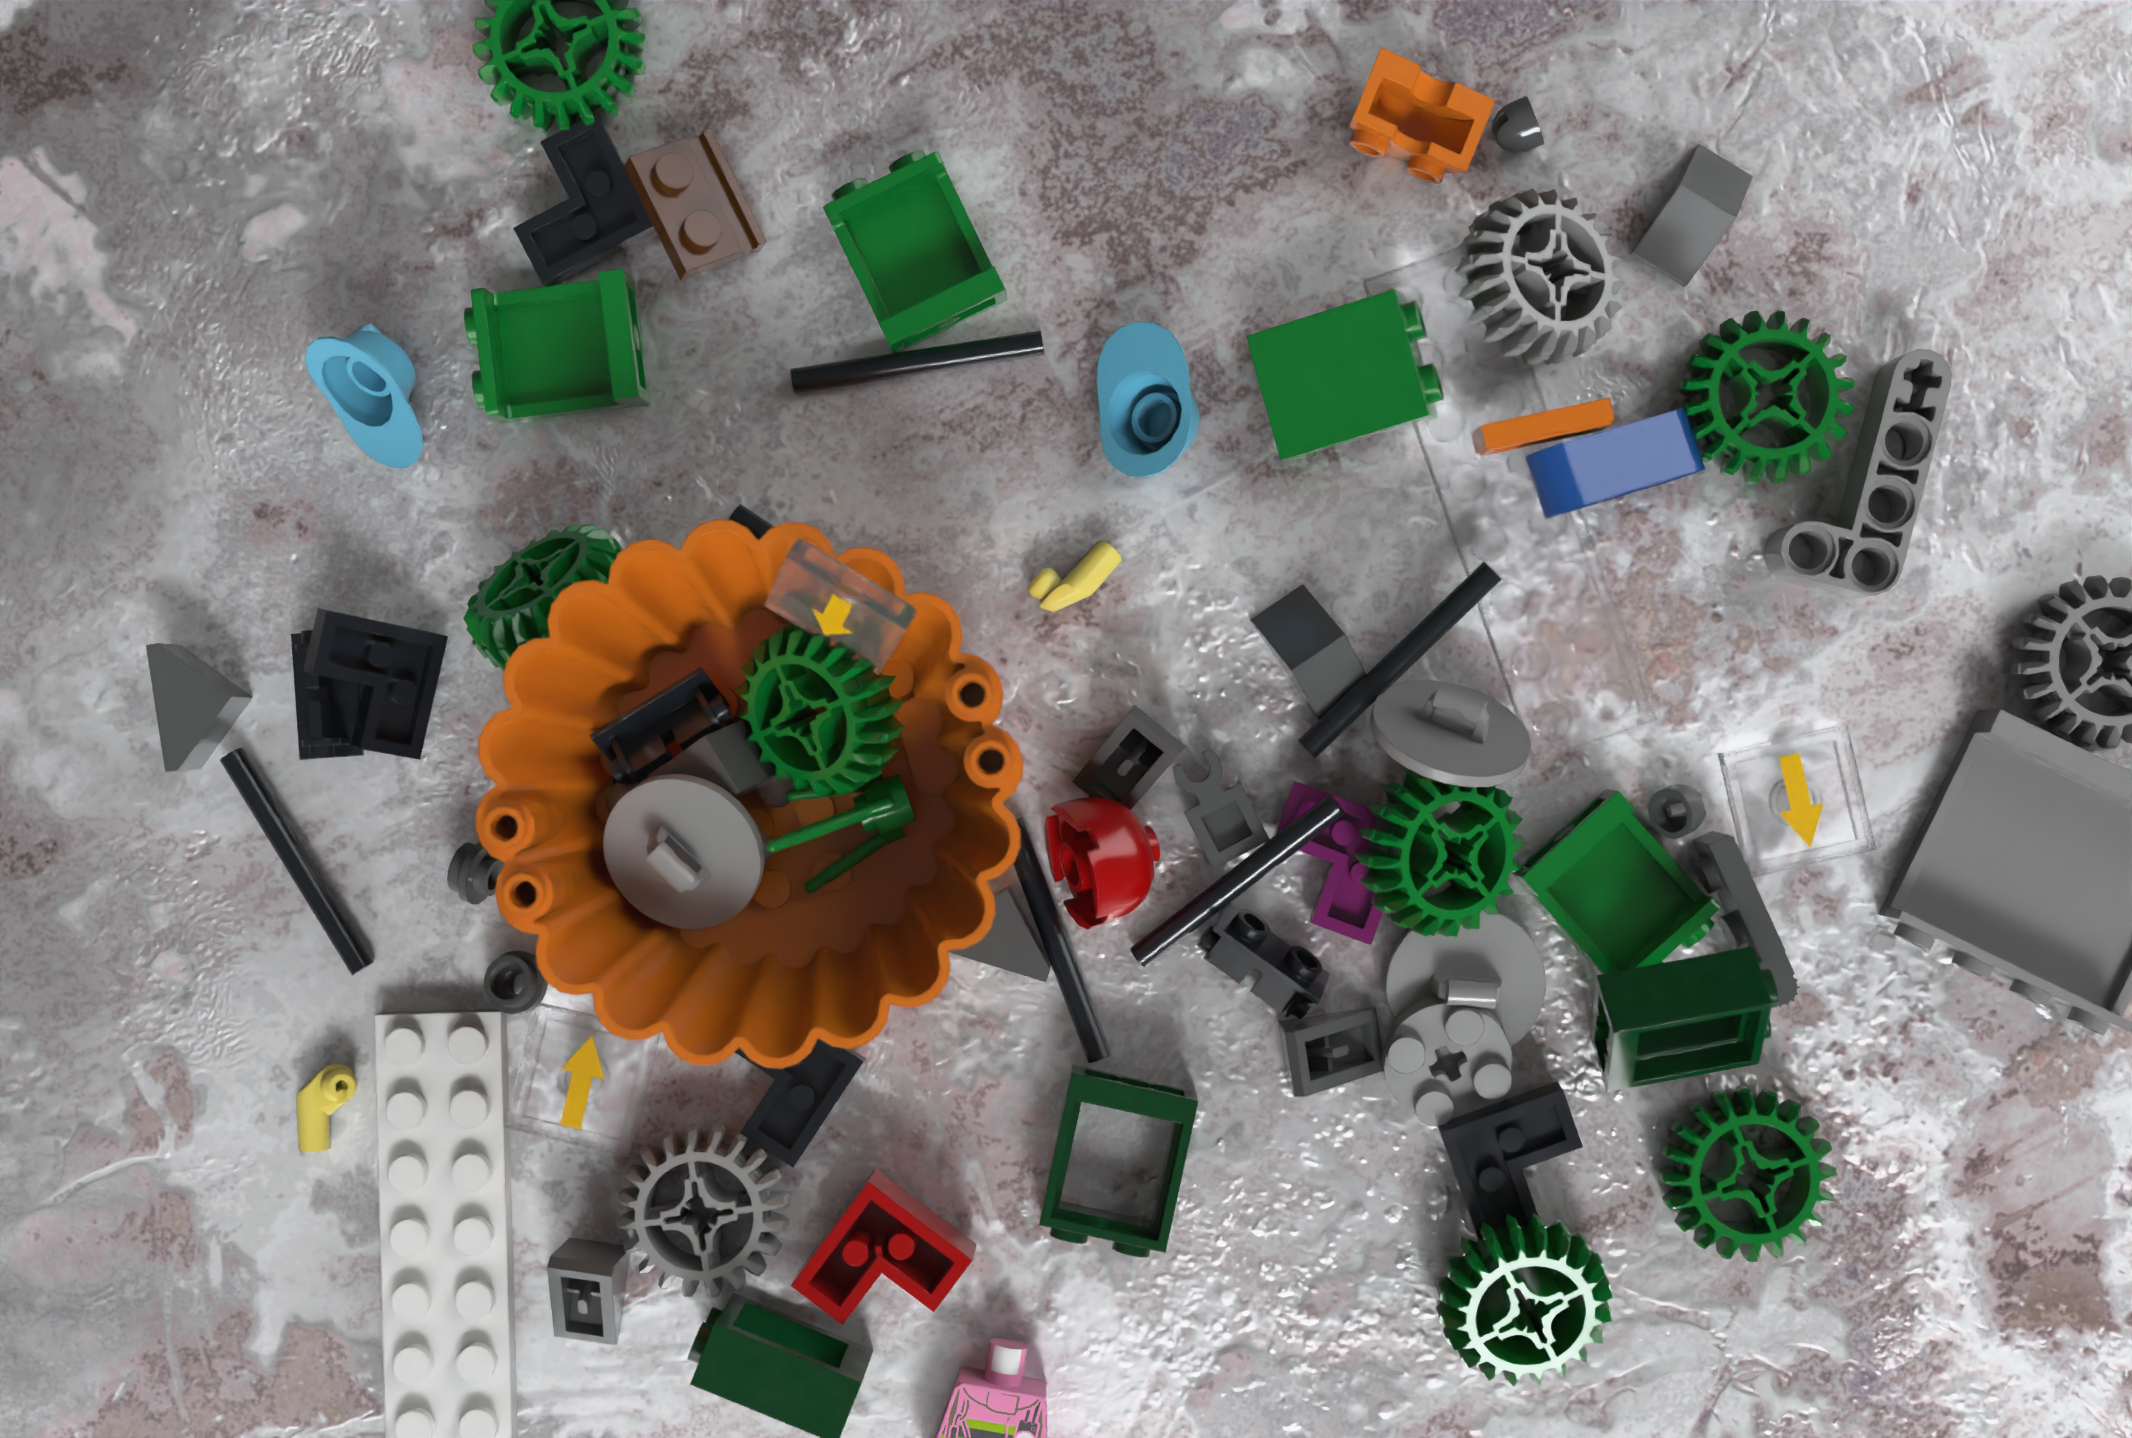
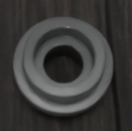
M480 842L476 845L465 843L456 851L451 860L447 875L448 886L452 891L459 894L462 901L473 905L479 904L488 896L495 894L497 877L505 864L503 861L491 856Z
M510 951L501 955L490 964L484 977V988L493 1006L501 1012L513 1015L525 1014L535 1009L543 1000L548 987V983L538 969L536 956L524 951ZM523 972L525 983L521 992L516 994L513 983L517 975Z

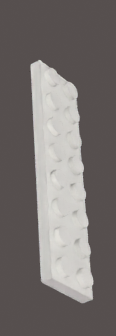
M498 1009L380 1012L374 1015L385 1438H518L507 1013L501 1012Z

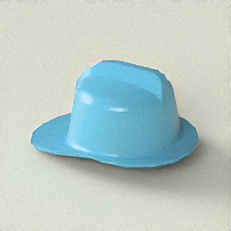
M1136 321L1120 327L1106 341L1098 359L1097 391L1102 448L1113 467L1127 476L1147 478L1163 473L1191 446L1198 433L1200 415L1197 401L1190 392L1189 369L1184 350L1172 332L1157 323Z
M370 323L358 327L344 339L334 336L318 337L309 344L305 354L308 373L319 390L329 400L347 432L361 450L376 462L391 468H407L419 460L423 449L422 430L414 411L409 405L416 383V372L414 364L407 353L394 341L382 335L377 327Z

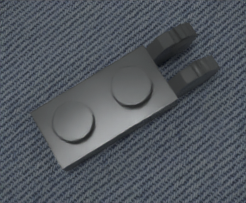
M1711 831L1693 839L1692 841L1699 854V857L1693 859L1695 872L1704 889L1709 894L1716 892L1726 914L1719 917V923L1728 943L1733 950L1753 946L1760 969H1770L1773 974L1778 991V1006L1782 1007L1784 1004L1788 1006L1790 1001H1795V995H1798L1797 989L1799 986L1796 983L1798 979L1793 978L1795 973L1785 953L1786 950L1734 837Z

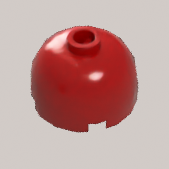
M1097 796L1077 798L1053 805L1050 809L1057 815L1046 817L1045 821L1046 851L1054 882H1060L1066 877L1069 889L1074 897L1063 901L1070 916L1079 926L1088 930L1116 921L1134 911L1147 898L1154 878V863L1160 860V846L1153 829L1148 825L1143 826L1134 812L1122 803Z

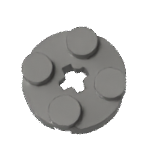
M1435 995L1421 999L1405 1008L1391 1025V1034L1386 1040L1385 1049L1383 1047L1381 1058L1387 1085L1396 1101L1405 1110L1416 1115L1427 1126L1438 1127L1446 1124L1450 1119L1495 1104L1511 1088V1047L1500 1022L1487 1008L1446 1005L1444 999ZM1446 1046L1452 1054L1462 1051L1464 1058L1457 1062L1458 1068L1451 1072H1445L1443 1069L1436 1071L1430 1066L1437 1062L1435 1052L1437 1049Z

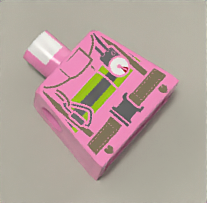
M993 1338L990 1340L985 1370L972 1367L959 1368L935 1438H1047V1382L1040 1379L1023 1377L1028 1349L1026 1344L1007 1338Z

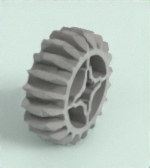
M1533 188L1528 191H1520L1509 198L1503 197L1491 204L1489 210L1474 219L1473 223L1468 227L1471 234L1466 236L1464 241L1458 246L1466 258L1460 261L1459 266L1454 272L1466 279L1468 285L1462 288L1457 297L1472 301L1475 309L1468 321H1482L1487 327L1483 342H1496L1501 339L1503 357H1515L1521 354L1525 365L1531 363L1538 364L1542 361L1547 365L1551 363L1558 364L1572 356L1576 357L1590 350L1591 346L1596 343V340L1604 337L1606 332L1612 328L1609 319L1613 318L1615 313L1622 308L1613 295L1617 294L1626 283L1613 275L1612 271L1622 258L1609 255L1605 245L1612 234H1598L1594 228L1596 213L1579 215L1577 198L1560 201L1555 189L1542 191L1537 194ZM1520 235V247L1514 250V255H1511L1515 236ZM1567 305L1565 315L1561 321V308Z
M2102 575L2086 577L2083 586L2077 581L2062 583L2059 587L2060 597L2054 594H2047L2037 600L2043 615L2036 613L2026 614L2021 619V622L2032 633V636L2015 638L2011 643L2016 650L2026 652L2025 662L2014 663L2009 668L2012 674L2027 675L2028 684L2021 686L2015 695L2021 700L2036 698L2038 701L2032 707L2028 717H2031L2034 721H2045L2051 718L2048 732L2059 738H2064L2071 733L2072 743L2078 747H2090L2096 741L2102 749H2113L2119 745L2120 739H2123L2126 743H2132V581L2126 577L2113 578L2108 584ZM2093 610H2100L2116 616L2127 626L2122 631H2114L2105 635L2097 626L2089 627L2081 617ZM2062 646L2066 653L2067 662L2065 669L2060 674L2059 654ZM2098 651H2107L2105 653L2106 657L2102 659ZM2101 665L2105 673L2095 674L2098 672L2096 668ZM2098 689L2105 697H2114L2121 706L2110 713L2100 715L2084 708L2075 699L2081 694L2093 693Z
M698 1123L689 1124L684 1134L685 1145L673 1130L665 1132L661 1136L663 1151L651 1144H648L640 1151L642 1161L647 1167L632 1164L626 1170L625 1177L637 1188H623L617 1196V1201L622 1205L635 1209L634 1211L622 1214L617 1219V1227L624 1230L636 1229L637 1234L628 1239L623 1247L627 1253H634L642 1248L647 1253V1256L638 1266L639 1273L646 1274L650 1272L655 1264L662 1268L664 1273L658 1282L660 1289H667L676 1276L683 1278L681 1289L685 1297H692L699 1285V1280L704 1281L708 1296L713 1298L718 1297L722 1291L723 1277L730 1287L738 1291L746 1284L744 1269L753 1275L761 1276L766 1270L767 1264L760 1253L776 1256L782 1247V1243L771 1233L785 1232L790 1223V1219L785 1215L771 1211L786 1206L790 1201L789 1192L769 1190L770 1186L776 1184L782 1178V1169L774 1167L763 1173L759 1165L763 1163L769 1152L760 1147L751 1157L748 1156L742 1149L747 1144L749 1138L740 1132L733 1139L731 1145L725 1144L726 1131L723 1124L716 1123L711 1128L708 1141H704L702 1129ZM707 1162L717 1164L732 1172L742 1182L748 1194H745L744 1190H728L722 1187L715 1178L713 1166H708ZM687 1163L689 1175L684 1180V1197L671 1199L667 1205L655 1206L657 1189L665 1172L680 1164ZM702 1197L705 1207H716V1210H722V1212L717 1211L709 1222H705L701 1212H692L685 1209H690ZM753 1213V1225L748 1241L735 1251L720 1256L719 1244L723 1240V1224L737 1221L741 1215ZM678 1230L686 1234L691 1240L694 1255L675 1246L663 1231Z

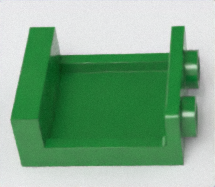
M922 150L906 154L889 166L890 174L869 184L865 178L851 181L835 190L831 195L834 201L823 206L824 212L893 353L902 352L1008 300L1006 289L982 246L938 151L925 156Z
M624 269L598 272V280L498 293H492L486 288L471 289L472 307L465 308L464 323L470 345H477L480 370L473 371L472 388L478 408H485L487 417L503 424L650 405L635 280Z
M1396 289L1246 336L1281 461L1295 462L1317 455L1316 452L1413 422L1421 420L1426 422L1438 418L1435 403L1443 401L1444 394L1434 363L1424 365L1417 340L1427 338L1422 313L1416 300L1406 302L1404 294Z
M1605 789L1524 861L1521 864L1524 870L1511 873L1601 974L1664 963L1663 960L1679 945L1682 944L1684 948H1689L1705 937L1715 924L1711 917L1721 908V905L1712 896L1704 894L1636 819L1632 814L1636 809L1619 791Z

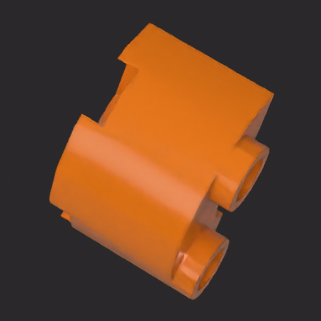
M1381 47L1349 125L1354 131L1349 144L1357 151L1368 156L1384 158L1388 154L1408 162L1406 171L1410 175L1426 182L1440 184L1445 172L1453 174L1467 172L1496 100L1457 82L1451 83L1435 79L1421 70V65Z

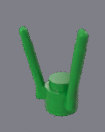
M881 773L850 793L844 792L832 795L839 796L864 792L853 797L856 808L771 839L766 843L767 851L771 853L777 852L860 821L866 834L879 830L877 834L807 881L804 885L805 891L807 893H814L886 844L905 838L902 827L917 822L899 773L887 778H883ZM794 788L786 792V798L789 801L819 798L814 790L797 793Z

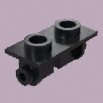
M313 630L291 634L300 760L363 756V749L351 746L361 702L359 683L305 672L304 667Z
M699 667L590 734V737L610 760L607 765L617 782L622 785L631 779L636 784L642 780V777L673 759L667 745L677 740L679 746L684 751L703 736L724 728L723 722L733 717L729 710L730 705L703 668Z
M1229 903L1221 910L1214 926H1209L1196 945L1206 952L1203 959L1213 964L1239 984L1252 967L1261 972L1262 974L1252 985L1250 992L1286 1018L1293 1014L1301 1020L1313 1003L1318 1005L1330 973L1322 968L1320 961L1310 951L1300 946H1290L1272 933L1268 924L1258 914L1248 909H1239L1232 903Z

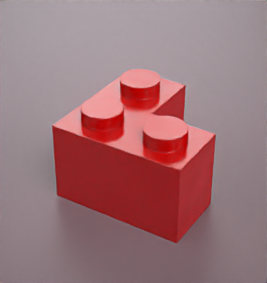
M875 1168L801 1266L791 1287L843 1325L882 1273L934 1312L973 1261L977 1244Z

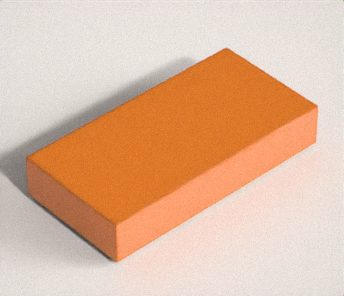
M1606 398L1483 424L1472 431L1471 435L1475 454H1480L1481 457L1599 432L1610 426L1611 422L1615 419L1611 400Z

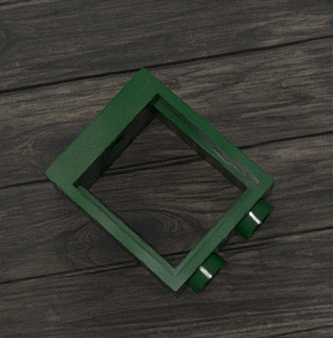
M1753 946L1596 975L1590 1038L1606 1092L1759 1064L1764 1039L1771 1037L1769 1018L1771 1009L1778 1007L1779 1000L1773 974L1770 969H1760Z
M1072 1065L1041 1207L1039 1225L1050 1227V1236L1070 1243L1085 1244L1087 1243L1088 1236L1113 1241V1250L1129 1256L1146 1258L1149 1257L1151 1250L1166 1253L1198 1105L1196 1091ZM1081 1102L1173 1122L1152 1221L1060 1201Z
M733 1293L723 1310L712 1307L706 1322H702L687 1358L698 1364L690 1385L820 1438H840L865 1376L873 1349Z

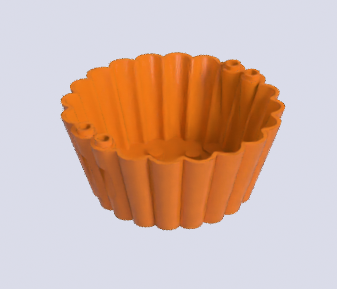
M715 519L700 524L689 533L680 550L665 541L647 539L632 543L622 550L610 568L608 584L587 580L575 582L562 590L550 608L548 617L550 638L530 640L519 646L507 660L503 673L504 693L512 707L496 713L484 725L478 740V758L485 774L496 785L483 796L476 810L475 829L480 843L488 853L506 863L496 882L495 898L498 910L511 926L523 933L539 935L535 953L538 969L546 982L560 992L575 996L593 993L594 1010L601 1024L614 1036L630 1041L645 1040L662 1032L668 1047L681 1060L693 1065L717 1064L728 1059L740 1047L750 1060L766 1068L779 1069L798 1064L811 1053L818 1038L833 1047L851 1049L864 1046L876 1038L888 1021L890 1005L903 1008L918 1007L936 998L948 981L951 968L948 950L966 949L980 942L991 929L996 910L994 894L987 881L1002 875L1015 862L1020 849L1019 826L1014 815L1002 803L1016 791L1022 779L1023 757L1019 745L1010 734L993 725L1001 711L1004 695L999 675L990 663L980 657L959 653L963 633L960 618L952 605L934 594L925 592L905 594L904 577L897 563L882 551L870 547L850 548L836 556L830 540L819 529L803 522H785L769 529L757 540L748 528L733 520ZM833 594L852 605L843 623L844 628L852 632L847 633V637L850 635H864V651L867 654L882 653L878 664L882 674L896 676L890 687H888L890 694L904 701L898 711L893 713V716L905 726L898 737L894 738L899 750L886 762L887 767L881 773L883 778L899 773L917 822L902 827L905 838L886 844L814 893H807L805 891L804 885L807 881L877 834L879 830L866 834L860 821L775 852L764 863L760 885L749 903L735 917L717 926L703 929L676 928L655 921L640 912L619 891L606 865L603 837L609 812L605 802V786L613 774L607 765L610 760L592 741L590 734L699 667L703 668L730 705L729 710L733 717L723 722L724 727L741 721L743 718L737 715L747 705V701L737 693L736 689L743 684V681L747 680L741 667L748 663L750 658L754 657L752 649L757 647L762 640L775 635V631L790 624L796 626L808 620L817 621L812 608L823 614ZM821 706V707H818V708H816V709H814V710H815V711H819V710H822V709H824V708H826V707H825V706ZM677 740L667 745L673 758L683 751ZM761 786L738 801L746 808L754 822L771 839H774L790 831L856 808L853 797L864 792L791 801L785 806H774L762 796Z

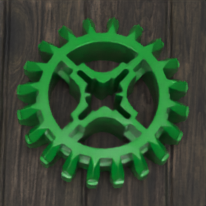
M485 0V4L494 13V17L475 19V28L481 34L488 37L472 45L473 53L477 58L487 62L478 70V75L486 85H495L490 96L500 107L511 104L509 114L519 123L526 121L532 116L533 126L540 132H547L555 118L561 131L569 130L570 126L575 124V118L578 116L581 117L585 125H591L595 123L594 111L601 107L612 117L618 116L620 109L612 98L617 92L625 97H635L636 88L626 78V75L645 74L646 70L644 62L637 56L632 55L648 48V40L645 35L634 31L643 22L640 12L637 8L627 7L630 0ZM577 2L594 8L602 15L588 20L586 15L569 19L561 16L554 3ZM534 14L535 24L532 32L523 40L516 42L523 25ZM553 24L563 37H566L570 42H564L569 48L564 53L569 69L551 51H557L553 43L558 40ZM608 42L607 52L601 66L587 80L586 68L588 62L594 55L604 51V44ZM532 72L537 77L550 73L557 74L565 83L568 91H540L521 82L520 77Z
M1777 310L1772 313L1766 324L1759 311H1751L1744 316L1742 326L1733 318L1719 325L1721 338L1711 333L1703 336L1699 340V344L1705 356L1692 354L1686 358L1684 365L1698 378L1682 379L1677 384V391L1684 395L1694 396V402L1684 404L1678 407L1677 410L1685 408L1688 417L1695 416L1698 424L1692 428L1695 440L1704 436L1709 444L1700 453L1703 462H1709L1720 454L1724 455L1720 466L1721 475L1725 477L1734 475L1743 463L1745 483H1758L1765 471L1767 478L1772 484H1779L1786 481L1788 468L1797 477L1811 472L1810 458L1822 462L1832 455L1826 440L1839 441L1845 437L1847 431L1834 417L1839 418L1851 415L1855 406L1848 401L1838 399V394L1853 388L1855 380L1849 377L1837 379L1834 369L1842 366L1846 362L1847 356L1839 353L1827 358L1822 350L1830 344L1831 334L1824 332L1809 340L1807 336L1810 331V319H1799L1788 331V319L1785 311ZM1762 348L1778 352L1789 360L1783 366L1771 371L1764 369L1754 360L1747 363L1737 352L1745 349ZM1722 373L1727 377L1724 384L1729 387L1734 397L1733 411L1726 420L1720 408L1718 395ZM1803 377L1806 379L1810 392V412L1807 421L1804 419L1807 412L1799 404L1796 394L1798 384ZM1782 379L1772 390L1775 399L1768 401L1775 405L1748 416L1758 405L1755 397L1762 394L1755 392V390L1757 391L1765 386L1768 387ZM1760 424L1765 425L1775 434L1783 432L1792 443L1784 448H1764L1753 445L1740 436L1746 430Z
M577 524L569 525L562 532L551 530L541 540L531 539L526 548L519 552H512L511 558L504 564L494 566V573L491 577L481 581L477 587L479 592L470 597L467 603L469 608L463 619L467 624L466 630L474 639L472 643L485 659L489 658L495 667H500L504 671L507 660L519 646L532 639L550 638L548 627L550 608L562 590L575 582L587 580L608 584L610 568L618 554L623 550L615 538L612 539L605 529H598L594 524H587L581 527Z
M808 620L796 626L790 624L775 631V635L762 640L757 647L752 649L754 657L750 658L748 663L741 667L747 680L743 681V684L736 689L737 693L747 701V705L744 706L737 716L750 722L752 731L746 740L757 741L761 747L762 754L759 762H773L776 765L777 781L793 779L797 793L814 790L820 798L825 795L832 796L836 793H850L881 774L882 770L887 767L886 762L899 750L894 738L898 737L905 726L893 716V713L898 711L904 701L891 696L888 687H890L896 676L882 674L878 667L882 653L867 654L864 651V635H850L848 637L847 634L824 635L818 620ZM821 706H825V707H826V708H824V709H822V710H819V711H815V710H814V709H816V708H818V707H821Z
M1403 770V786L1396 783L1383 785L1388 801L1385 805L1379 803L1367 805L1376 817L1373 827L1368 826L1358 829L1362 837L1370 841L1369 848L1355 855L1361 864L1370 867L1359 880L1366 889L1374 892L1370 902L1378 910L1388 913L1387 917L1391 919L1392 923L1405 929L1410 927L1413 932L1422 936H1434L1438 933L1445 937H1457L1461 925L1467 930L1479 929L1480 911L1483 910L1488 915L1499 914L1495 900L1499 894L1504 896L1515 894L1507 883L1510 872L1515 873L1524 870L1518 861L1513 860L1514 852L1527 845L1521 836L1512 833L1523 820L1522 817L1517 815L1516 811L1508 809L1513 797L1509 796L1505 790L1495 788L1496 786H1456L1427 778L1412 770ZM1456 801L1460 804L1452 814L1445 812L1438 819L1433 818L1431 815L1433 811L1445 804ZM1447 880L1452 884L1438 894L1422 897L1431 886L1438 888Z
M1737 1086L1733 1094L1732 1105L1725 1093L1720 1090L1711 1092L1710 1102L1713 1110L1708 1112L1697 1102L1689 1104V1113L1696 1122L1689 1128L1680 1121H1674L1671 1129L1683 1138L1680 1145L1676 1146L1668 1143L1661 1146V1153L1665 1157L1676 1161L1675 1166L1664 1167L1658 1171L1659 1180L1665 1184L1676 1186L1662 1197L1664 1204L1669 1209H1681L1674 1220L1675 1224L1684 1232L1695 1229L1693 1241L1703 1249L1712 1246L1716 1242V1252L1725 1259H1731L1739 1248L1743 1258L1748 1262H1757L1762 1244L1773 1257H1783L1784 1246L1782 1238L1787 1236L1798 1246L1806 1245L1805 1234L1799 1229L1804 1221L1816 1227L1824 1225L1823 1218L1813 1211L1816 1201L1823 1204L1835 1202L1834 1195L1820 1187V1181L1831 1180L1838 1176L1835 1167L1827 1163L1818 1162L1833 1150L1830 1142L1827 1140L1813 1138L1820 1124L1811 1116L1799 1118L1801 1105L1791 1099H1787L1778 1105V1095L1770 1089H1762L1756 1099H1754L1751 1089L1746 1086ZM1760 1124L1774 1127L1784 1138L1788 1147L1780 1150H1775L1772 1147L1755 1150L1752 1141L1743 1135L1740 1126ZM1718 1139L1720 1144L1719 1159L1712 1167L1701 1171L1706 1153ZM1744 1159L1758 1168L1756 1174L1750 1173L1754 1179L1748 1184L1749 1188L1736 1180L1737 1173L1744 1174L1739 1170L1746 1163ZM1792 1177L1787 1193L1781 1202L1775 1206L1774 1194L1780 1182ZM1715 1197L1722 1201L1740 1198L1742 1206L1750 1211L1753 1220L1735 1222L1718 1218L1710 1212L1705 1201Z
M1534 1212L1525 1226H1519L1516 1218L1507 1213L1504 1228L1494 1231L1491 1226L1482 1221L1481 1234L1483 1238L1477 1242L1461 1236L1459 1246L1463 1257L1445 1256L1446 1263L1444 1267L1448 1276L1437 1278L1436 1290L1440 1300L1437 1301L1436 1312L1440 1323L1444 1324L1443 1332L1447 1343L1453 1347V1350H1458L1461 1360L1468 1368L1478 1365L1481 1373L1489 1381L1503 1372L1505 1380L1509 1381L1514 1387L1521 1376L1529 1373L1531 1379L1538 1385L1541 1384L1543 1371L1552 1368L1565 1377V1362L1570 1358L1587 1363L1588 1352L1584 1344H1603V1331L1599 1324L1612 1321L1611 1308L1607 1301L1613 1297L1611 1294L1612 1286L1604 1273L1606 1267L1599 1254L1594 1253L1587 1239L1579 1231L1571 1234L1567 1225L1559 1219H1556L1546 1227L1543 1219ZM1515 1288L1521 1290L1526 1300L1529 1299L1533 1308L1532 1311L1527 1310L1522 1299L1518 1300Z

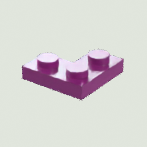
M1293 780L1272 837L1330 793ZM1332 795L1341 805L1345 814L1299 849V851L1330 862L1309 922L1371 945L1383 911L1378 910L1370 902L1374 892L1366 889L1364 884L1359 881L1370 867L1361 864L1355 855L1369 848L1370 841L1363 838L1358 829L1368 826L1373 827L1376 817L1369 808Z

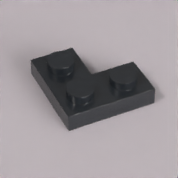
M597 112L594 113L595 123L587 126L581 120L571 125L569 130L560 131L540 142L569 199L513 228L544 286L556 285L656 232L624 168L625 162Z
M318 608L304 671L314 675L365 684L351 746L363 750L420 760L448 636Z
M818 1038L811 1053L798 1064L783 1069L766 1068L750 1060L739 1047L735 1053L775 1079L740 1133L793 1168L866 1058L853 1049L833 1047Z
M1558 1081L1450 1119L1446 1124L1438 1126L1478 1241L1483 1238L1481 1234L1482 1221L1491 1226L1494 1231L1504 1228L1507 1213L1516 1218L1519 1226H1525L1533 1212L1539 1217L1522 1170L1523 1168L1583 1147L1564 1091Z

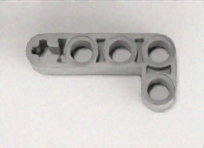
M1917 349L1887 362L1879 369L1873 382L1836 526L1818 521H1803L1775 531L1769 537L1764 547V560L1767 569L1776 578L1788 583L1846 598L1879 595L1889 591L1897 584L1904 566L1951 388L1952 373L1949 364L1940 354L1928 349ZM1912 371L1911 381L1921 385L1920 391L1912 394L1913 383L1903 380L1904 373ZM1903 406L1902 412L1893 411L1894 409ZM1889 429L1900 432L1905 438L1907 446L1902 460L1892 457L1886 449L1885 436ZM1874 490L1883 493L1890 503V514L1884 523L1876 520L1871 515L1868 507L1869 497ZM1796 535L1805 538L1813 550L1812 560L1805 569L1796 566L1789 554V545ZM1859 551L1867 554L1874 565V575L1867 585L1860 583L1854 577L1852 571V561Z

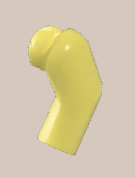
M1099 540L1064 579L1053 568L1044 567L1028 585V592L1033 598L1038 599L1042 603L1039 606L1040 608L1056 612L1091 596L1122 562L1121 556L1109 543Z
M332 1064L323 1067L298 1091L296 1095L298 1150L300 1152H316L331 1148L329 1116L346 1101H349L357 1091V1079L349 1067L343 1064Z

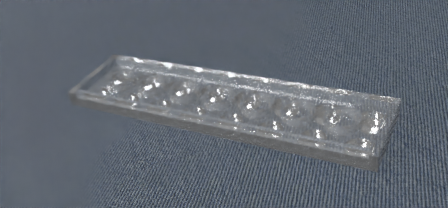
M1457 246L1367 278L1363 282V287L1367 297L1396 289L1404 294L1406 302L1416 300L1421 310L1427 338L1417 340L1424 365L1434 363L1437 369L1444 400L1435 403L1438 418L1426 422L1422 420L1413 422L1412 425L1466 576L1468 577L1482 562H1485L1502 579L1476 605L1515 714L1529 733L1532 762H1539L1658 720L1583 508L1548 519L1544 517L1525 457L1560 444L1559 440L1481 457L1480 454H1475L1471 432L1480 425L1548 411L1532 364L1525 365L1521 354L1515 357H1503L1501 339L1496 342H1483L1487 327L1482 321H1468L1475 308L1471 300L1457 297L1462 288L1468 285L1466 279L1454 272L1459 266L1460 261L1466 258Z

